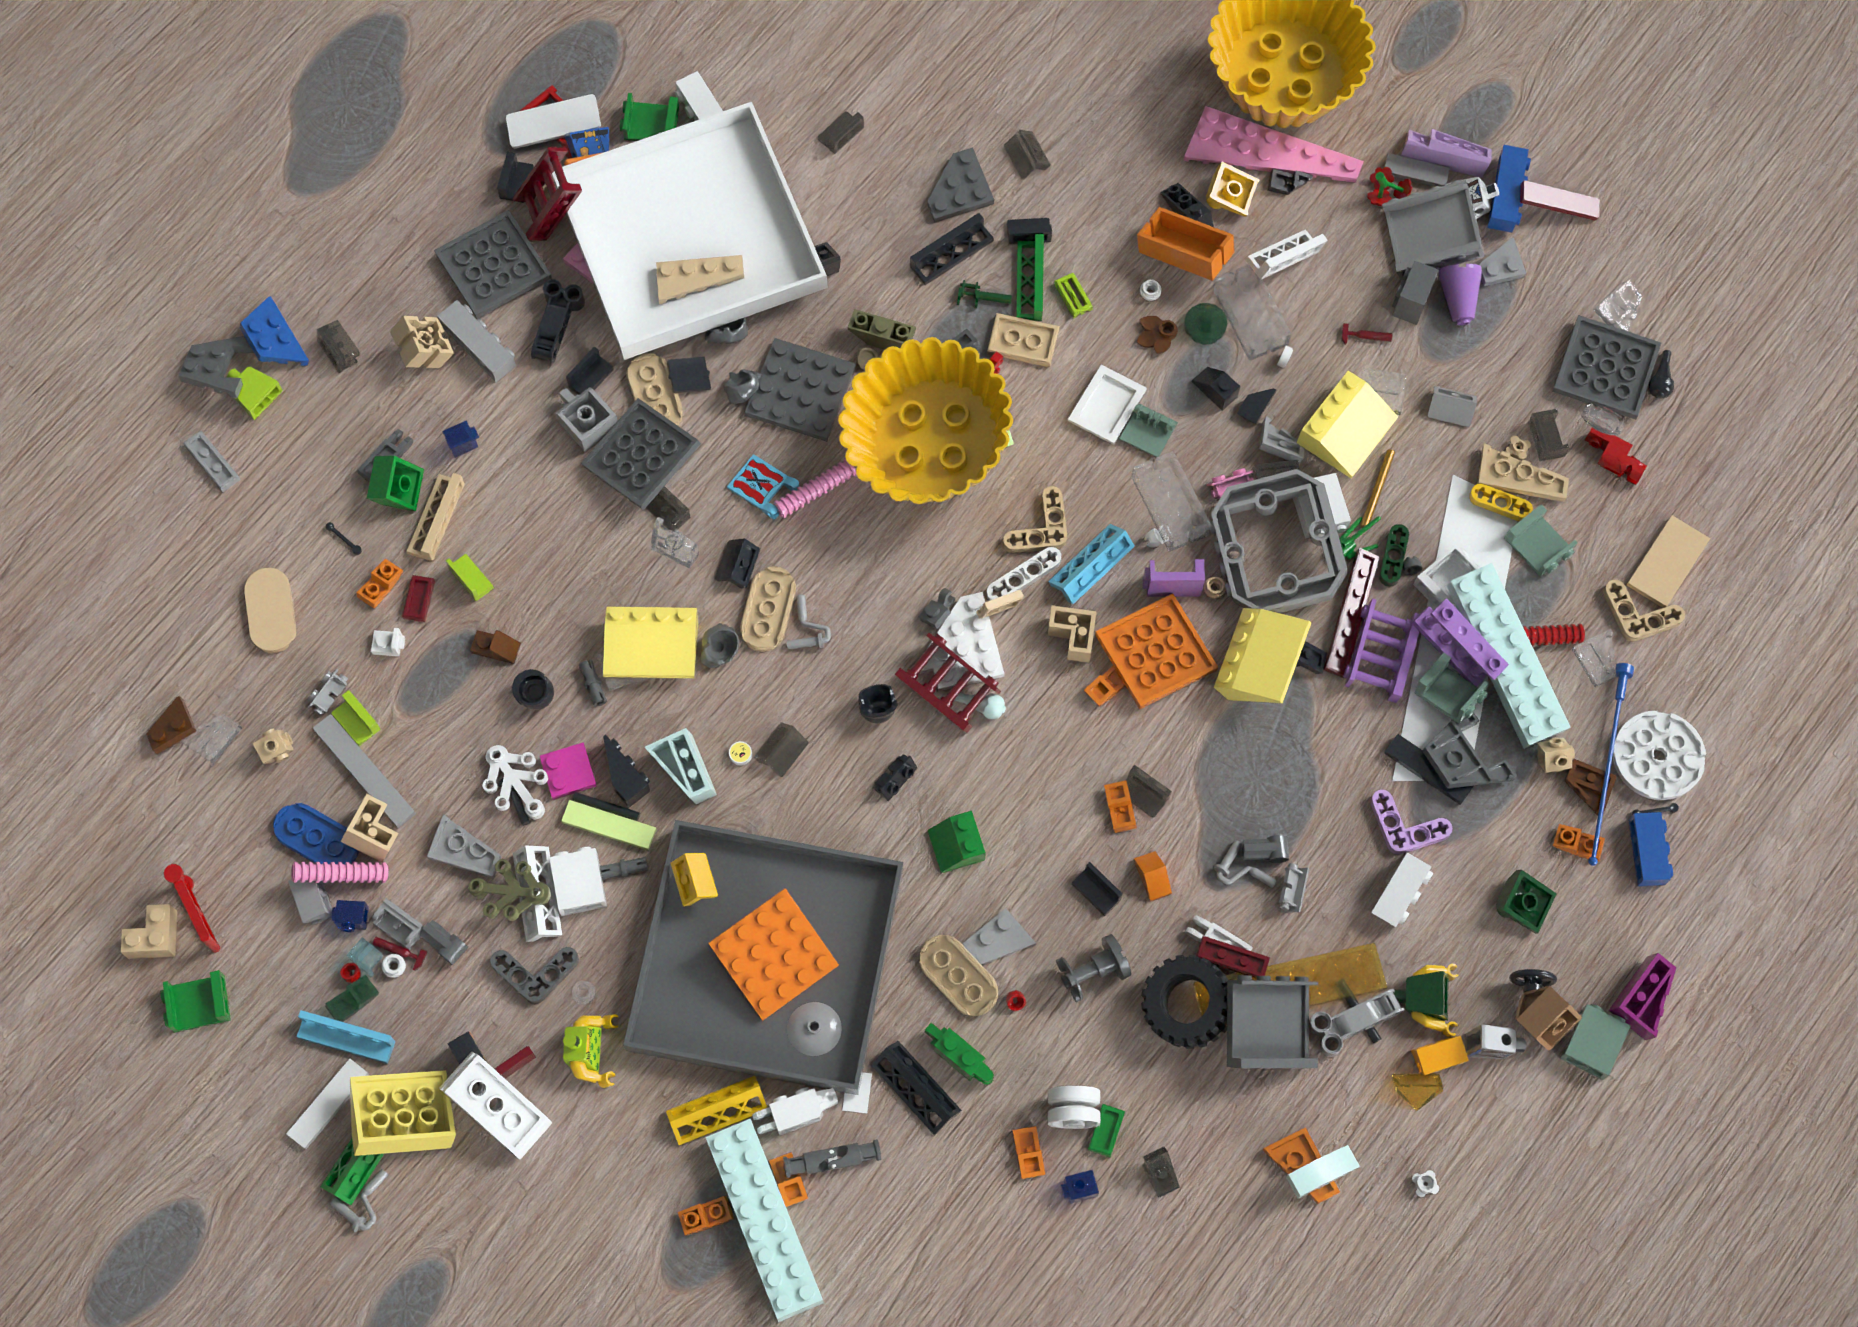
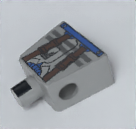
M1481 1024L1465 1033V1050L1468 1057L1505 1059L1515 1054V1052L1524 1053L1526 1048L1525 1039L1516 1038L1515 1029Z

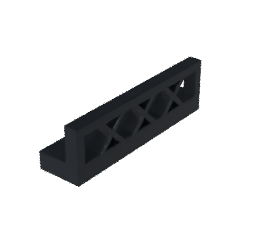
M977 213L910 257V268L924 285L935 280L994 241V237L984 227L983 216ZM980 231L986 237L981 242L972 241L973 235ZM960 244L969 245L966 252H955L956 246ZM943 255L952 256L949 263H938L939 257ZM926 266L934 267V272L927 277L921 272V269Z
M899 1041L886 1047L871 1064L933 1135L938 1134L950 1120L962 1111ZM885 1058L891 1063L892 1071H886L880 1064ZM898 1077H903L907 1081L908 1089H903L899 1085ZM914 1094L922 1097L924 1107L918 1106L915 1103ZM930 1112H935L942 1121L937 1126L930 1119Z

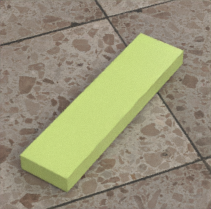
M569 800L562 818L563 824L648 851L657 830L656 827Z

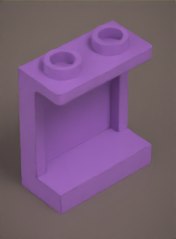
M1195 559L1192 572H1156L1155 561L1150 560L1149 566L1144 569L1143 589H1147V597H1166L1172 593L1175 597H1200L1205 582L1204 559Z

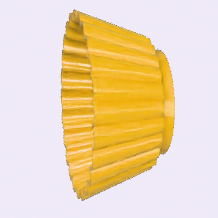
M1223 0L1218 6L1219 14L1211 19L1210 24L1213 32L1208 35V43L1212 49L1210 59L1217 69L1220 80L1242 112L1249 113L1255 121L1263 120V123L1267 126L1277 124L1280 128H1287L1290 125L1300 127L1305 123L1315 122L1354 95V91L1365 83V73L1373 67V59L1370 57L1376 48L1375 42L1370 39L1373 27L1369 22L1364 21L1366 17L1365 10L1358 5H1354V0Z
M929 337L924 339L922 343L911 339L905 341L901 348L895 346L888 347L883 351L881 358H872L866 363L865 372L857 374L852 380L853 390L848 391L843 397L842 402L846 409L840 413L838 421L840 426L844 428L839 436V441L843 447L848 449L845 455L846 461L850 465L857 467L856 475L860 480L871 482V487L875 492L889 494L895 501L911 500L915 504H923L933 501L942 502L951 499L954 494H964L968 491L969 487H974L985 479L987 473L999 463L1000 453L1009 443L1007 432L1013 424V416L1008 410L1011 407L1012 398L1007 392H1004L1005 379L999 374H994L995 369L992 361L985 358L979 359V353L975 348L965 347L962 349L959 342L955 340H947L941 343L939 339Z

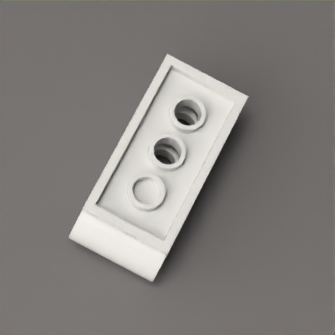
M471 1052L439 1088L519 1160L552 1124L539 1109L474 1052ZM479 1082L480 1087L478 1091L472 1093V1086ZM493 1098H497V1104L490 1108V1101Z

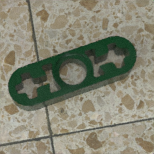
M1396 524L1391 527L1386 541L1379 580L1388 587L1398 583L1402 572L1409 539V530L1402 524ZM1397 532H1401L1402 536L1400 538L1399 544H1395V534ZM1392 550L1397 551L1400 554V559H1390L1388 552ZM1390 566L1394 567L1392 579H1388L1387 575Z

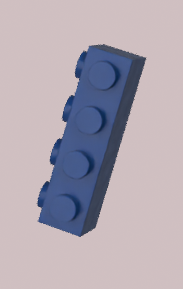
M1503 145L1499 155L1495 178L1499 195L1492 198L1487 228L1512 233L1515 225L1519 226L1522 213L1518 211L1519 207L1523 206V203H1520V183L1528 180V176L1524 175L1525 170H1529L1531 158H1528L1529 149Z

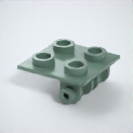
M1139 404L1135 406L1133 415L1119 439L1159 458L1178 422Z

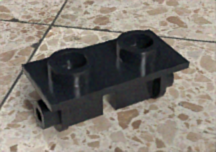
M904 754L898 756L888 768L893 774L890 775L884 772L875 782L874 790L879 794L882 792L887 801L899 792L903 784L917 770V766L910 755L908 757Z

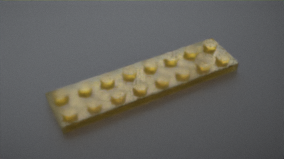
M1375 943L1270 965L1267 967L1265 976H1271V981H1275L1276 976H1290V981H1294V976L1309 977L1311 982H1318V985H1309V1006L1382 991L1388 988ZM1234 973L1226 975L1228 980H1237V975L1243 974ZM1197 981L1193 983L1202 1017L1209 1005V993L1205 986Z

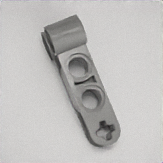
M1390 989L1333 1017H1330L1326 1012H1316L1310 1020L1309 1027L1313 1034L1323 1036L1320 1044L1321 1052L1327 1057H1335L1340 1053L1344 1040L1402 1013L1404 1008L1400 1007L1393 994L1395 990ZM1318 1018L1324 1019L1327 1022V1027L1325 1029H1318L1314 1021ZM1327 1040L1336 1041L1338 1048L1334 1051L1327 1049L1325 1046Z

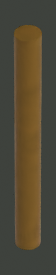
M1388 449L1386 451L1360 525L1361 528L1372 520L1395 455L1393 450Z

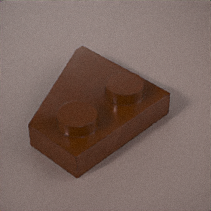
M180 696L174 699L146 733L152 750L156 754L161 753L197 731L187 706Z
M1573 759L1572 768H1569L1565 782L1598 816L1605 771ZM1611 773L1609 775L1604 811L1617 778L1616 775Z

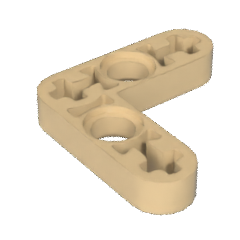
M1050 486L1043 492L1042 504L1045 528L1009 531L1005 534L1003 546L1007 552L1043 551L1048 547L1061 549L1066 545L1067 528L1063 496L1059 488ZM1049 494H1053L1056 497L1055 507H1051ZM1057 513L1061 519L1056 523L1051 522L1048 518L1049 515ZM1055 534L1059 535L1060 542H1056L1054 539ZM1037 535L1042 541L1038 545H1033L1029 542V538ZM1045 535H1048V536H1047V539H1048V543H1047V544H1045ZM1023 537H1026V538H1025V544H1026V545L1023 546L1022 538H1023ZM1010 538H1015L1016 546H1012Z
M1619 580L1609 581L1603 590L1604 597L1623 637L1628 641H1638L1678 627L1685 619V611L1678 605H1671L1639 616L1625 585ZM1612 587L1614 590H1619L1617 595L1615 592H1610ZM1626 606L1630 611L1629 615H1621L1618 607ZM1671 613L1673 615L1677 614L1679 616L1676 620L1675 618L1667 619L1666 622L1664 620L1665 618H1668ZM1648 619H1656L1659 622V627H1650ZM1641 625L1643 627L1636 632V635L1634 632L1628 631L1630 627L1633 629L1639 628Z

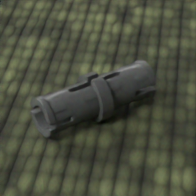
M586 660L581 662L579 668L584 677L585 689H588L593 706L605 704L607 699L601 687L602 681L596 674L593 661Z
M646 856L627 861L621 859L618 863L600 865L602 880L622 875L624 878L628 877V874L648 871Z

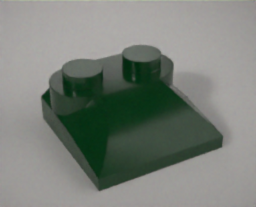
M1516 870L1507 879L1497 900L1496 909L1500 916L1510 918L1533 933L1538 934L1557 893L1525 871Z

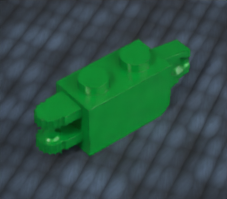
M932 1023L928 1025L925 1033L933 1039L930 1044L934 1047V1051L969 1081L974 1077L979 1082H982L984 1086H988L994 1081V1072L985 1064L986 1058L951 1028L946 1029L943 1027L940 1030Z

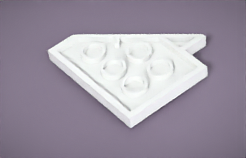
M983 592L962 596L937 633L947 641L945 646L985 678L988 675L993 679L1004 677L990 618L988 616L979 619L976 613L985 603ZM939 648L919 674L933 671L935 675L950 655L942 648ZM957 661L937 685L938 692L952 689L967 669ZM974 675L967 685L982 681Z

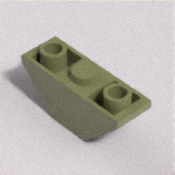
M854 309L847 327L850 332L866 344L883 350L891 346L901 348L905 341L913 339L916 331L915 326Z

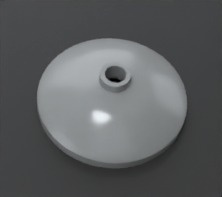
M810 1002L798 1007L790 1016L787 1025L788 1038L793 1047L809 1056L823 1055L832 1050L838 1043L842 1031L841 1021L837 1013L830 1006L819 1002ZM814 1023L819 1026L816 1031L810 1029V1026Z

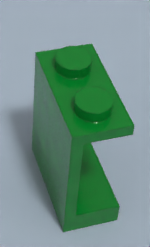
M628 93L627 101H623L622 111L625 113L624 119L620 120V132H623L624 140L639 141L677 128L680 110L678 97H670L669 105L634 102L632 93Z
M220 970L212 971L209 978L176 985H171L168 981L163 982V990L160 991L162 1003L166 1005L163 1019L165 1026H168L174 1033L231 1021L225 975Z

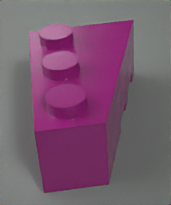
M1659 953L1647 956L1608 1011L1625 1019V1023L1631 1025L1630 1028L1644 1040L1656 1038L1660 1017L1664 1013L1665 1000L1669 995L1677 967Z

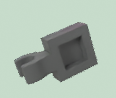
M968 329L952 339L959 342L962 349L965 347L975 348L979 353V359H983L977 349L980 344Z
M943 588L939 593L938 601L931 600L918 616L920 620L938 629L951 614L948 607L955 601V597L951 596L952 592Z

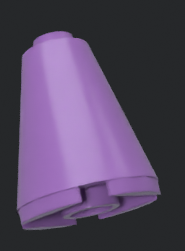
M1459 264L1439 270L1438 276L1452 321L1457 322V325H1468L1475 318L1482 275L1480 265L1466 264V267H1459Z

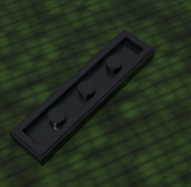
M1399 734L1395 736L1384 754L1459 805L1462 804L1474 787L1473 785L1447 788L1423 753V750Z

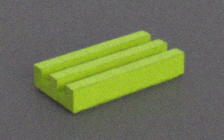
M1074 272L1054 281L1055 287L1073 318H1076L1078 314H1085V311L1093 310V306ZM1068 280L1072 281L1085 306L1082 307ZM1061 283L1064 284V286H1065V288L1067 289L1069 295L1071 296L1073 302L1075 303L1077 309H1075L1073 303L1071 302L1069 296L1067 295V293H1066V291H1065V289L1063 288V286H1062Z

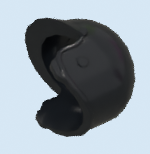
M529 669L515 677L512 693L520 705L531 710H540L552 702L554 687L544 673Z
M887 684L869 686L858 694L860 713L865 720L871 723L878 724L888 721L898 706L891 686Z

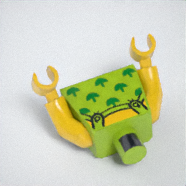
M584 1015L580 1016L573 1023V1027L565 1028L563 1060L571 1068L573 1075L577 1079L592 1083L598 1081L599 1086L602 1088L614 1085V1083L608 1081V1078L616 1076L614 1072L609 1071L601 1075L599 1074L602 1031L600 1027L602 1025L605 1029L618 1028L619 1026H613L611 1023V1019L619 1017L618 1015H604L602 1018L601 1016Z

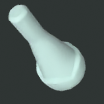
M959 693L954 701L968 704L975 695ZM990 693L986 695L975 710L984 714L988 719H998L1005 712L1006 707L1004 699L1000 695Z

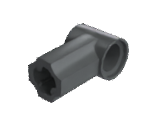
M1274 835L1267 839L1243 840L1242 853L1244 861L1269 860L1271 863L1289 861L1288 837Z
M434 920L428 922L420 933V936L433 946L437 953L451 965H454L468 949V946L456 935L448 933Z

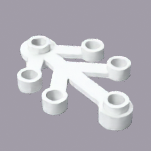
M496 745L491 747L486 753V761L490 765L488 778L482 784L485 792L492 794L497 791L498 785L496 780L499 769H501L504 773L500 796L495 799L497 809L506 811L510 807L509 797L513 786L526 804L525 811L531 819L541 818L545 813L544 805L540 800L532 798L520 780L532 781L543 785L548 781L547 773L542 769L535 772L515 770L508 764L516 763L523 764L527 768L533 767L536 759L530 752H526L523 755L511 754L503 746ZM496 753H500L499 758H493ZM527 757L532 758L531 762L526 763L525 759ZM538 775H545L542 780H537ZM489 783L494 784L491 789L486 788ZM500 801H506L504 806H499ZM532 805H538L537 809L534 811L530 810V807Z

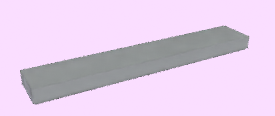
M331 714L313 727L316 734L365 791L372 797L388 804L384 813L397 828H400L416 815L411 806Z

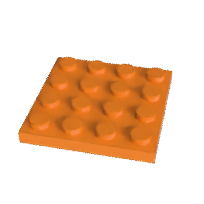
M1173 593L1095 632L1096 638L1139 709L1218 670L1216 662Z
M786 888L708 942L710 948L762 1021L839 966Z

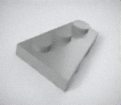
M444 814L427 855L430 860L493 879L496 874L495 864L502 858L500 854L479 839H476Z

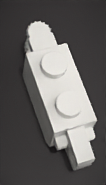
M809 1087L796 1091L794 1096L787 1098L784 1095L773 1099V1103L769 1104L770 1107L752 1115L754 1120H760L773 1115L774 1121L761 1125L757 1128L758 1133L763 1134L777 1129L780 1136L819 1122L823 1116L822 1111L838 1103L834 1089L815 1091V1088L809 1090Z

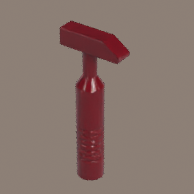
M1343 323L1342 341L1345 345L1347 344L1348 335L1357 336L1360 339L1392 341V333L1367 330L1348 331L1349 324Z
M375 937L372 944L401 957L415 959L414 971L422 967L428 953L421 949L419 955H416L407 948L379 937Z

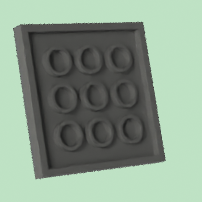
M509 210L434 250L437 258L477 319L552 279L550 272Z
M1578 315L1552 392L1636 420L1661 342Z
M774 338L760 373L762 377L759 380L758 390L750 398L745 410V416L827 442L843 403V397L854 375L856 363Z
M637 398L581 464L644 510L701 443L698 439Z

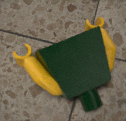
M1450 964L1447 968L1442 965H1425L1414 972L1412 976L1407 977L1406 989H1394L1395 992L1393 994L1398 1003H1406V1011L1415 1021L1427 1028L1439 1032L1442 1031L1447 1037L1455 1036V1033L1449 1031V1025L1458 1027V1024L1456 1022L1445 1024V1021H1448L1449 981H1453L1459 976L1451 974L1450 970H1455L1457 965Z

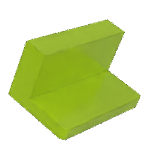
M464 554L455 562H452L450 558L445 560L449 570L475 601H478L494 589L491 582L467 554Z
M348 690L342 695L345 702L333 710L332 715L357 745L360 746L381 729L368 711Z

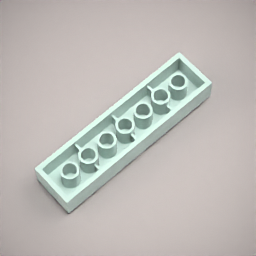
M1490 563L1451 580L1447 584V588L1458 611L1509 664L1492 683L1523 748H1528L1569 729V722L1493 564Z
M751 1119L707 1136L706 1140L778 1322L823 1304L822 1296Z

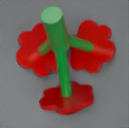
M1377 167L1375 173L1370 175V181L1374 183L1375 189L1367 194V198L1371 200V204L1383 207L1382 204L1392 199L1389 191H1387L1390 188L1395 189L1393 195L1397 199L1408 197L1412 191L1411 180L1405 179L1400 181L1397 186L1392 183L1395 178L1391 175V168L1384 167L1382 169Z

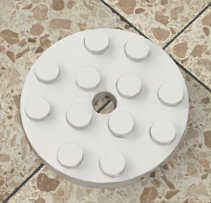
M1648 711L1632 717L1620 729L1615 738L1613 762L1619 777L1631 790L1649 799L1670 800L1686 794L1698 783L1705 769L1706 751L1700 735L1686 720L1672 713ZM1654 751H1662L1665 759H1654Z

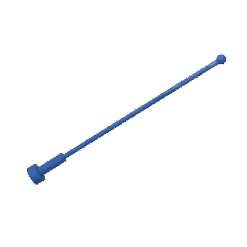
M1618 663L1615 667L1614 675L1618 677L1615 695L1617 703L1592 855L1588 859V863L1591 866H1595L1598 863L1596 854L1621 702L1625 698L1627 680L1633 677L1634 667L1627 663Z

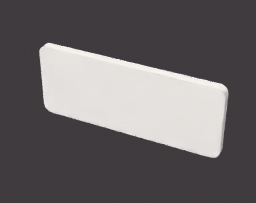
M593 94L511 113L506 116L510 145L514 149L563 138L569 132L601 127L597 100Z

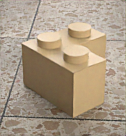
M1060 606L1051 607L1048 636L1070 639L1067 660L1089 663L1096 611Z
M366 794L341 842L383 862L398 835L397 832L378 823L388 804Z
M171 904L147 905L146 928L122 929L121 953L128 959L175 957L177 910Z

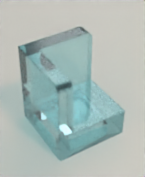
M362 937L350 950L347 957L372 977L374 975L372 969L381 960L383 954Z

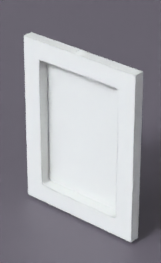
M1101 365L1068 418V421L1114 445L1147 388Z

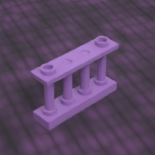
M1372 598L1369 604H1364L1360 617L1363 618L1351 664L1346 666L1343 678H1346V687H1350L1354 679L1384 688L1386 692H1389L1388 701L1396 703L1402 697L1419 635V630L1412 624L1419 614L1414 613L1410 619L1404 620L1376 611L1374 608L1377 600ZM1371 619L1402 628L1406 632L1405 638L1398 640L1368 630ZM1369 639L1396 648L1400 652L1399 659L1392 660L1363 650L1365 640ZM1360 659L1392 669V672H1395L1393 680L1390 679L1388 681L1358 671Z
M1447 598L1434 610L1430 606L1425 608L1412 622L1441 655L1445 653L1451 657L1449 663L1464 679L1476 687L1487 675L1492 681L1495 680L1509 665Z

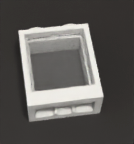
M1455 544L1418 575L1413 585L1435 607L1446 598L1456 607L1448 591L1447 584L1453 579L1481 568V566L1475 564L1469 558L1468 553Z

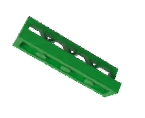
M1035 234V241H1018L1016 317L1042 321L1044 234ZM1022 248H1034V254L1027 258L1022 254ZM1027 265L1034 270V273L1029 277L1022 273V269ZM1027 284L1034 289V292L1028 297L1021 291ZM1028 303L1034 309V314H1021V308Z
M351 1138L320 1187L351 1206L384 1154L355 1156L353 1140ZM349 1157H351V1160L349 1161V1163L346 1164V1162H347V1160L349 1159ZM338 1177V1180L334 1184L333 1188H331V1185L333 1184L334 1180Z

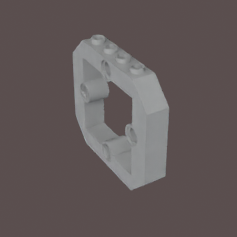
M1298 469L1227 487L1211 513L1213 519L1209 521L1211 533H1216L1218 541L1214 542L1217 555L1222 554L1223 562L1219 563L1222 576L1227 575L1229 583L1225 584L1228 597L1232 596L1234 603L1243 608L1264 609L1282 613L1329 601L1333 598L1347 575V566L1325 484ZM1308 495L1315 520L1309 527L1310 539L1315 545L1322 546L1328 573L1298 580L1297 576L1293 573H1283L1276 581L1277 586L1250 593L1243 567L1245 561L1244 549L1242 545L1237 543L1230 515L1256 508L1257 512L1261 515L1269 516L1276 511L1277 502ZM1264 498L1272 500L1269 506H1262L1260 504ZM1322 528L1327 531L1322 537L1315 535L1317 529ZM1231 551L1239 553L1236 559H1229L1227 557ZM1285 582H1292L1294 587L1291 590H1284L1282 585Z

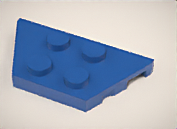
M271 296L265 299L240 323L239 328L259 361L277 362L280 364H287L288 361L301 362V366L308 365L309 359Z

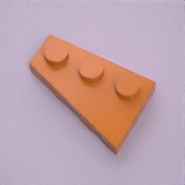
M1306 1127L1262 1149L1287 1175L1321 1158ZM1332 1181L1308 1193V1195L1319 1204L1339 1194L1340 1191L1335 1181Z

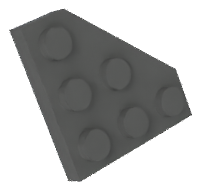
M973 147L952 154L931 193L927 205L934 223L994 204L993 195Z

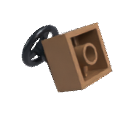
M1538 969L1518 970L1510 974V981L1515 985L1522 986L1524 993L1517 1007L1516 1020L1550 1051L1583 1017L1551 987L1557 982L1555 974Z

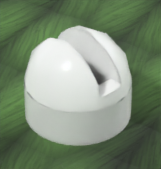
M1155 528L1145 535L1144 540L1150 541L1147 544L1150 548L1158 547L1164 543L1160 533Z

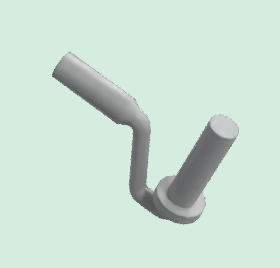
M798 595L796 597L797 610L801 625L824 630L825 637L823 638L822 633H818V637L788 640L787 648L796 649L819 646L820 649H823L824 643H827L831 638L830 628L825 625L806 622L805 595Z
M1237 840L1233 842L1222 862L1214 866V870L1217 872V879L1226 885L1234 883L1247 872L1273 888L1277 881L1261 870L1250 866L1245 867L1230 879L1224 877L1229 875L1228 868L1242 847V843Z
M383 1169L374 1176L361 1193V1199L371 1218L367 1223V1219L364 1216L359 1218L339 1198H334L330 1204L353 1225L352 1230L354 1232L360 1229L366 1231L376 1222L375 1213L367 1196L372 1194L389 1176Z

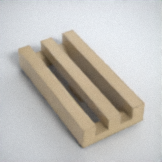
M1021 590L990 600L985 602L976 613L979 619L1013 608L1023 599L1024 595Z

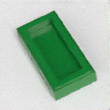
M1102 1104L1100 1126L1094 1129L1088 1147L1089 1151L1111 1158L1125 1111Z

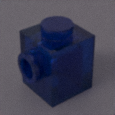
M467 420L442 431L454 458L478 448L476 439L479 438V435L474 426H469Z
M337 900L336 907L332 908L331 919L342 932L352 933L355 929L366 930L369 906L365 901Z
M1093 1170L1065 1176L1064 1184H1061L1064 1199L1068 1198L1070 1204L1095 1198L1099 1195Z

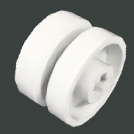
M1060 1086L1048 1089V1104L1055 1107L1048 1111L1049 1126L1064 1129H1086L1100 1126V1111L1093 1108L1100 1104L1099 1089L1087 1086Z

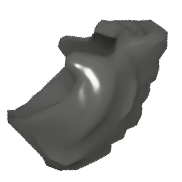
M745 317L707 330L705 340L714 343L719 342L720 344L740 342L748 336L749 328L747 327Z
M745 369L738 373L730 372V378L724 385L729 401L733 404L746 402L758 390L759 380L762 375L759 372Z
M719 623L704 633L702 639L703 652L700 655L701 663L709 668H718L720 665L733 660V657L738 653L739 636L733 627Z

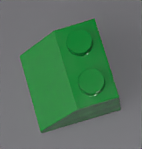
M375 456L366 499L384 506L416 511L424 469L397 456Z
M972 810L951 816L927 830L941 874L985 861L986 852Z

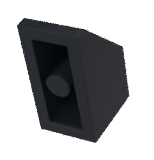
M1207 367L1192 380V383L1222 411L1238 398L1240 385L1225 371Z

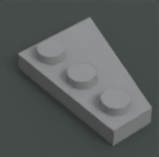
M1005 908L962 943V945L983 966L998 958L1012 955L1019 950L1033 947L1036 945V942Z

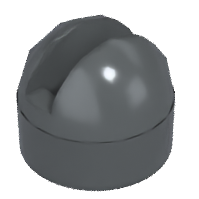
M1413 556L1411 559L1407 557L1404 560L1403 567L1407 575H1414L1422 571L1421 561L1416 556Z

